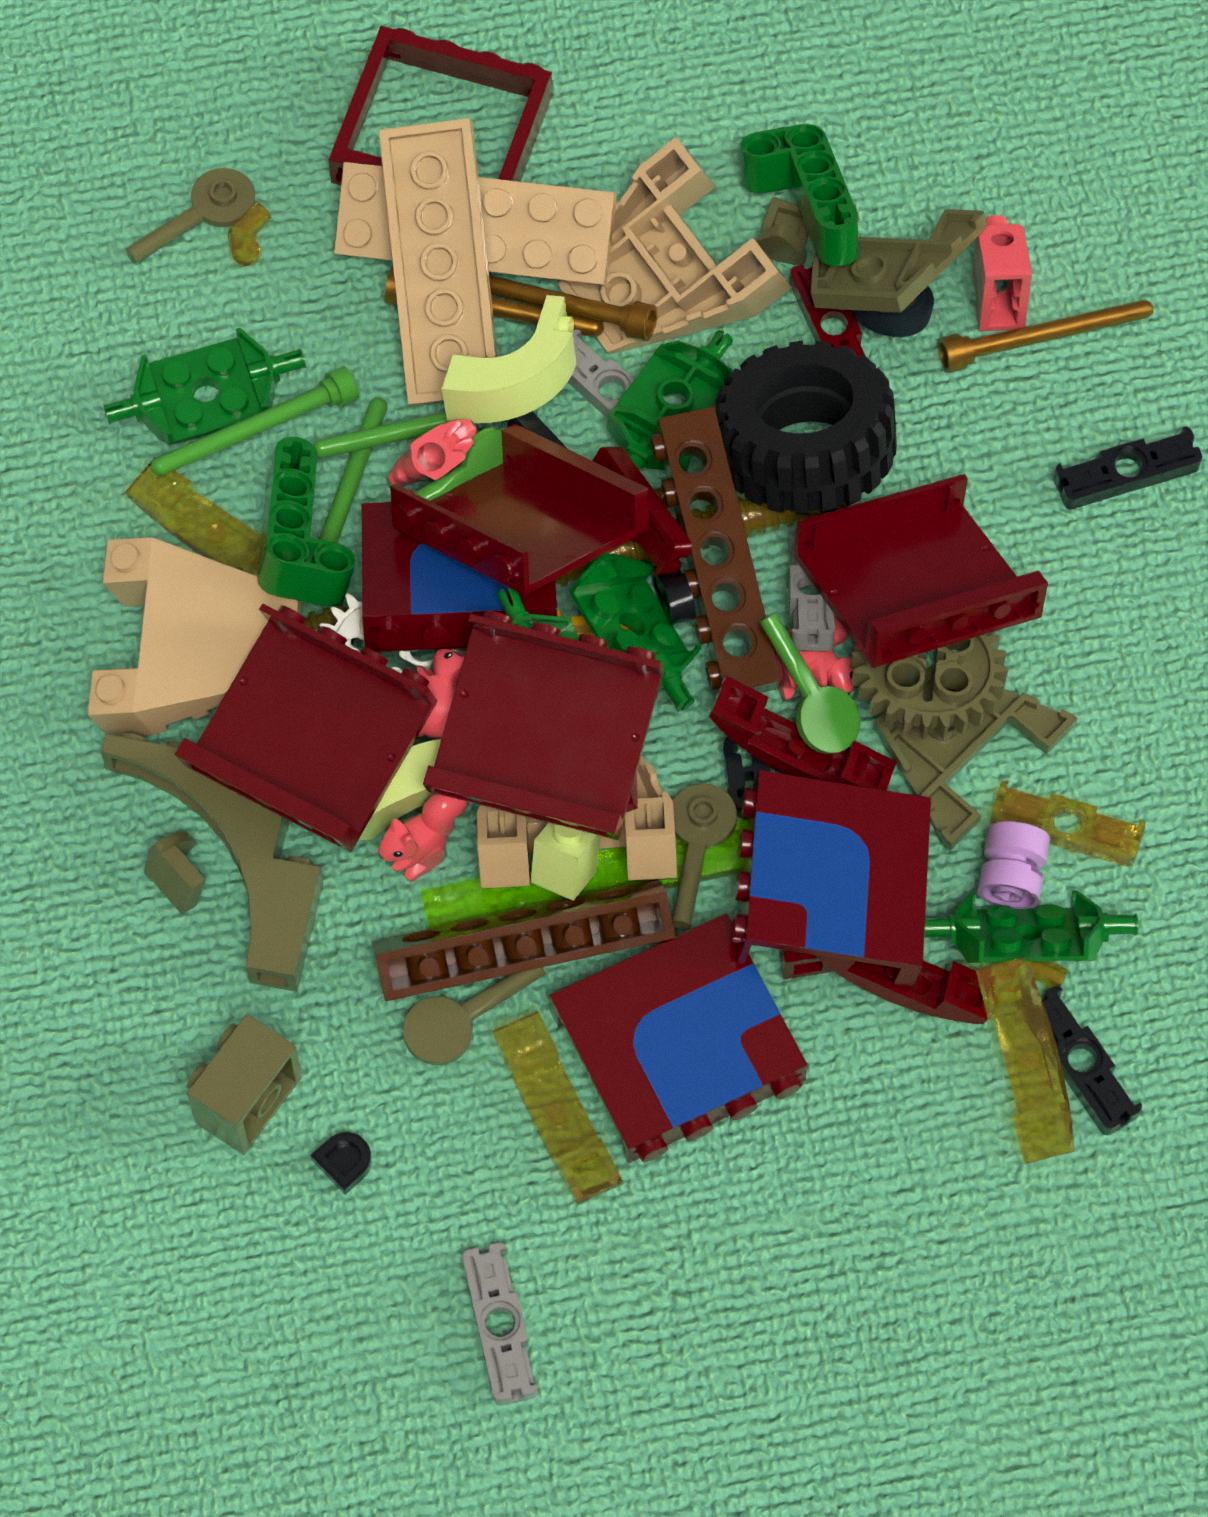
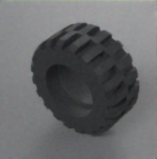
M803 341L789 342V346L784 348H778L775 345L766 348L763 351V355L759 357L752 355L744 360L740 365L741 370L735 368L718 391L715 400V411L734 488L740 494L744 493L746 499L758 506L765 503L769 510L782 514L785 510H792L796 515H809V511L822 510V514L836 510V506L843 503L848 507L858 502L862 498L861 494L863 492L870 494L881 483V478L884 479L893 466V458L897 450L893 390L889 387V380L879 368H876V364L862 354L856 357V352L851 348L842 345L839 348H833L829 342L815 341V345H803ZM801 422H822L832 425L812 433L780 431V429Z

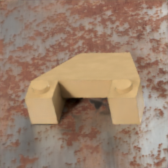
M677 137L673 138L638 167L631 177L634 181L619 202L616 201L607 285L560 280L557 284L563 293L624 307L626 304L633 305L636 301L657 307L656 326L652 337L647 342L629 338L626 332L620 330L619 325L602 321L604 325L603 333L596 338L610 355L755 317L793 288L754 238L750 239L717 265L680 216L716 186Z
M153 537L108 540L103 584L123 607L144 606L138 668L92 671L88 716L106 734L120 736L123 732H130L145 736L168 730L167 725L190 716L196 720L209 715V709L220 705L268 622L259 610L262 603L277 611L281 605H284L300 614L301 601L270 595L262 590L255 575Z
M641 755L637 770L638 809L626 812L619 840L600 836L599 849L626 847L628 880L677 878L673 801L668 792H663L657 781V773L652 764H647L643 755ZM480 805L477 811V847L481 888L530 886L529 852H533L534 840L548 822Z

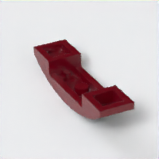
M728 676L723 679L709 717L722 732L752 756L786 775L887 791L896 761L855 740L849 748L835 754L816 752L803 741L797 724L765 708L769 699L768 696Z
M815 955L826 966L846 980L899 1006L934 1017L965 1023L984 1024L988 1020L996 980L955 961H952L945 969H942L923 960V967L912 990L892 987L893 967Z

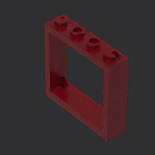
M380 26L328 159L331 183L341 186L344 162L382 166L381 157L356 151L354 147L388 59L528 97L498 178L500 180L521 182L552 98V72L544 70L539 65L533 63L521 64L506 60L489 51L477 52L462 48L448 40L436 41L421 37L407 29H392Z

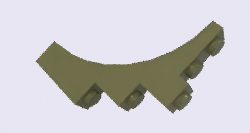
M123 732L120 736L105 733L101 753L107 770L142 779L175 796L203 818L229 851L243 878L249 899L251 931L246 960L249 983L297 992L323 887L321 868L314 866V863L306 858L289 856L286 860L280 859L289 821L187 768L174 755L181 744L179 741H169L165 745L149 742L145 737L135 733Z

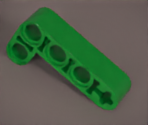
M799 124L755 132L745 136L740 142L743 186L749 191L756 193H767L791 188L821 262L830 266H845L854 262L859 256L858 214L822 128L811 124Z
M286 437L281 439L276 445L266 483L257 573L258 584L262 590L276 597L323 606L338 605L345 599L344 596L349 587L356 558L351 549L343 544L310 537L317 451L305 439Z

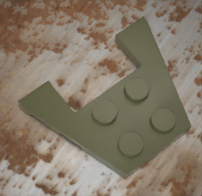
M945 209L928 240L858 237L859 256L854 262L845 266L827 265L821 262L816 253L813 256L811 296L815 308L901 313L985 230L987 223L984 211Z
M932 665L925 672L923 699L925 701H931ZM947 689L952 692H958L954 689ZM1004 689L1002 699L997 700L994 713L988 714L984 712L982 725L980 726L968 720L966 733L963 735L953 726L949 727L946 739L941 738L937 729H930L928 737L922 739L919 727L914 726L907 735H903V723L898 720L889 727L884 726L885 712L875 720L874 728L891 757L896 761L898 769L913 794L931 798L930 822L944 846L951 851L979 823L981 814L946 784L1008 723H1011L1044 753L1048 754L1076 726L1077 718L1067 711L1061 710L1059 713L1039 704V699L1025 693L1018 695Z

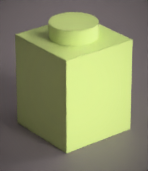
M548 823L534 840L530 883L574 901L597 872L600 836Z

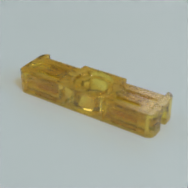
M1003 781L1000 784L990 818L991 825L1002 821L1027 823L1046 831L1050 836L1051 845L1127 867L1135 863L1145 830V822L1140 819L1138 825L1098 814L1096 813L1097 806L1053 793L1050 794L1049 799L1008 788L1009 781ZM1071 813L1079 819L1081 828L1076 833L1064 834L1055 827L1054 819L1059 814Z

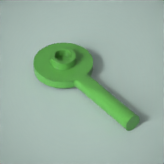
M486 428L479 431L472 437L474 444L467 451L466 459L460 463V466L414 493L430 501L502 464V431L498 428Z
M776 612L766 616L759 623L803 696L796 713V724L801 738L811 749L822 754H835L846 750L856 740L860 730V714L854 700L839 688L832 686L820 687Z

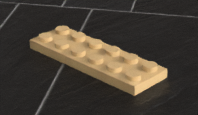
M470 118L379 130L407 401L410 407L444 403L442 386L452 355L481 358L498 357L473 121Z
M344 162L334 254L392 260L383 166ZM479 177L489 272L607 285L617 193Z

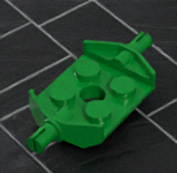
M237 328V338L148 363L147 355H142L133 389L134 395H130V398L103 405L108 423L111 424L136 416L137 422L143 421L158 439L168 445L214 433L271 408L275 384L280 381L279 374L306 368L302 351L298 349L275 357L274 355L269 356L268 352L245 331ZM203 386H212L219 391L217 397L208 402L197 400L194 398V394Z
M716 331L706 347L701 345L700 348L683 341L660 344L608 415L607 430L616 443L624 448L639 470L644 467L647 469L665 470L663 461L655 462L650 444V435L656 434L655 429L659 418L709 407L716 408L715 400L718 391L724 385L726 378L732 373V369L721 360L723 354L733 343V339L728 333L723 338L724 331ZM676 392L683 395L687 401L681 405H672L666 402L663 396ZM685 455L679 459V465L685 472L689 469L690 459L693 455Z
M606 552L591 560L586 566V571L579 577L569 592L594 636L608 642L607 648L626 653L627 647L633 646L655 653L654 660L661 661L664 668L659 690H666L676 711L687 709L694 703V698L691 697L681 680V673L702 648L700 645H696L692 651H688L674 626L668 621L664 609L646 581L655 569L654 566L621 555H611L610 552ZM620 624L629 627L632 631L623 629Z
M1072 891V908H1062L1058 905L1046 904L1038 908L1013 909L1005 905H996L989 909H976L975 892H970L954 910V915H949V918H925L924 938L949 937L950 944H956L967 963L1095 961L1102 943L1108 942L1109 935L1138 934L1137 914L1108 915L1107 912L1102 913L1101 907L1079 891Z

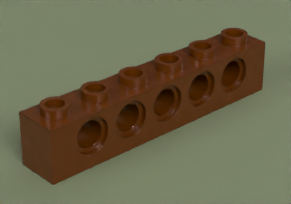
M715 407L659 418L655 429L656 434L650 435V444L655 462L663 461L667 479L661 480L665 505L667 508L674 506L677 522L692 542V550L688 557H686L689 570L683 571V574L689 583L692 596L696 598L700 616H696L694 619L696 635L700 645L707 643L711 658L710 662L705 663L709 687L711 691L717 689L719 691L723 679L728 676L760 693L776 690L782 680L774 647L759 623L766 615ZM685 455L696 456L701 460L703 470L696 474L687 473L680 467L679 459ZM696 500L707 501L714 509V516L709 519H699L692 514L690 504ZM708 545L717 546L724 552L726 560L722 564L711 565L702 558L701 549ZM717 591L731 593L736 599L737 607L730 611L718 609L712 601V594ZM730 636L740 637L745 641L748 653L741 657L731 656L724 649L723 640Z
M659 879L577 896L574 901L563 899L371 941L381 990L386 1002L674 939L676 937L667 891Z

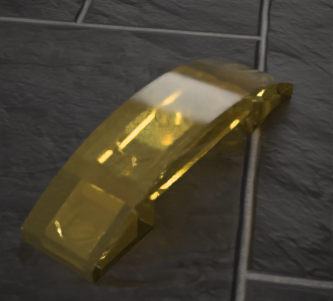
M151 461L125 491L126 496L149 517L199 555L257 576L261 535L195 492L192 482L175 470L162 476L156 475L151 469Z
M1021 957L976 970L988 1019H995L1019 1113L1013 1115L1025 1164L1075 1152L1070 1105L1057 1046L1042 998L1026 959Z
M536 1011L493 1030V1036L524 1106L552 1162L577 1205L622 1185L623 1180L602 1138H598L559 1060V1052L539 1012Z

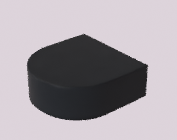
M342 1132L332 1136L310 1155L314 1164L344 1195L366 1177L372 1163L371 1152L367 1142L361 1136L351 1132Z

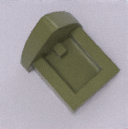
M772 197L761 232L757 235L755 241L771 260L793 265L805 264L807 258L805 247L809 233L798 204Z
M187 831L176 832L156 842L147 855L144 868L145 875L155 883L181 914L197 906L206 881L185 856L197 843Z

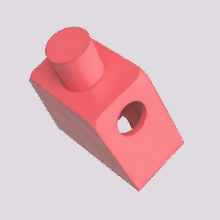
M1001 215L989 216L985 218L987 223L985 230L975 239L973 277L979 331L1023 328L1026 324L1032 278L1024 227L1020 224H1009L1007 218ZM996 280H1008V287L998 292Z

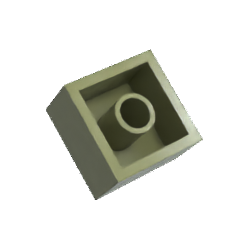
M246 1014L238 1025L232 1023L227 1027L217 1043V1048L219 1049L217 1054L208 1065L201 1063L187 1083V1088L189 1089L187 1096L196 1124L242 1155L246 1154L302 1078L296 1046L249 1014Z

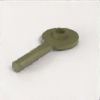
M218 168L204 173L197 179L192 188V207L127 247L125 251L129 259L134 264H137L203 221L217 227H229L241 223L251 214L255 205V191L251 181L243 173L229 168Z
M711 784L688 786L681 790L672 800L675 836L687 845L672 918L673 927L686 930L691 928L706 849L714 848L729 839L736 827L737 810L733 799L726 791Z
M543 967L507 975L461 1005L446 997H430L419 1001L409 1010L404 1020L403 1038L407 1049L415 1058L426 1064L445 1065L454 1062L466 1052L472 1039L471 1021L544 976L545 971Z

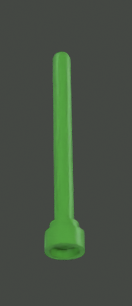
M346 367L337 368L325 374V379L319 381V387L161 455L152 461L151 469L154 474L162 476L325 404L329 407L334 405L340 408L359 399L356 382Z
M376 397L370 401L359 431L381 426L387 411V403L383 398ZM373 447L351 452L319 539L338 543Z
M441 412L320 439L313 446L317 451V457L326 458L419 437L439 424L449 421L446 419V413Z

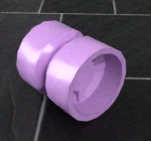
M1002 821L989 826L984 856L988 861L982 864L977 894L983 900L994 905H1005L1013 909L1036 907L1040 902L1044 874L1038 870L1046 866L1050 845L1048 833L1036 826L1015 821Z

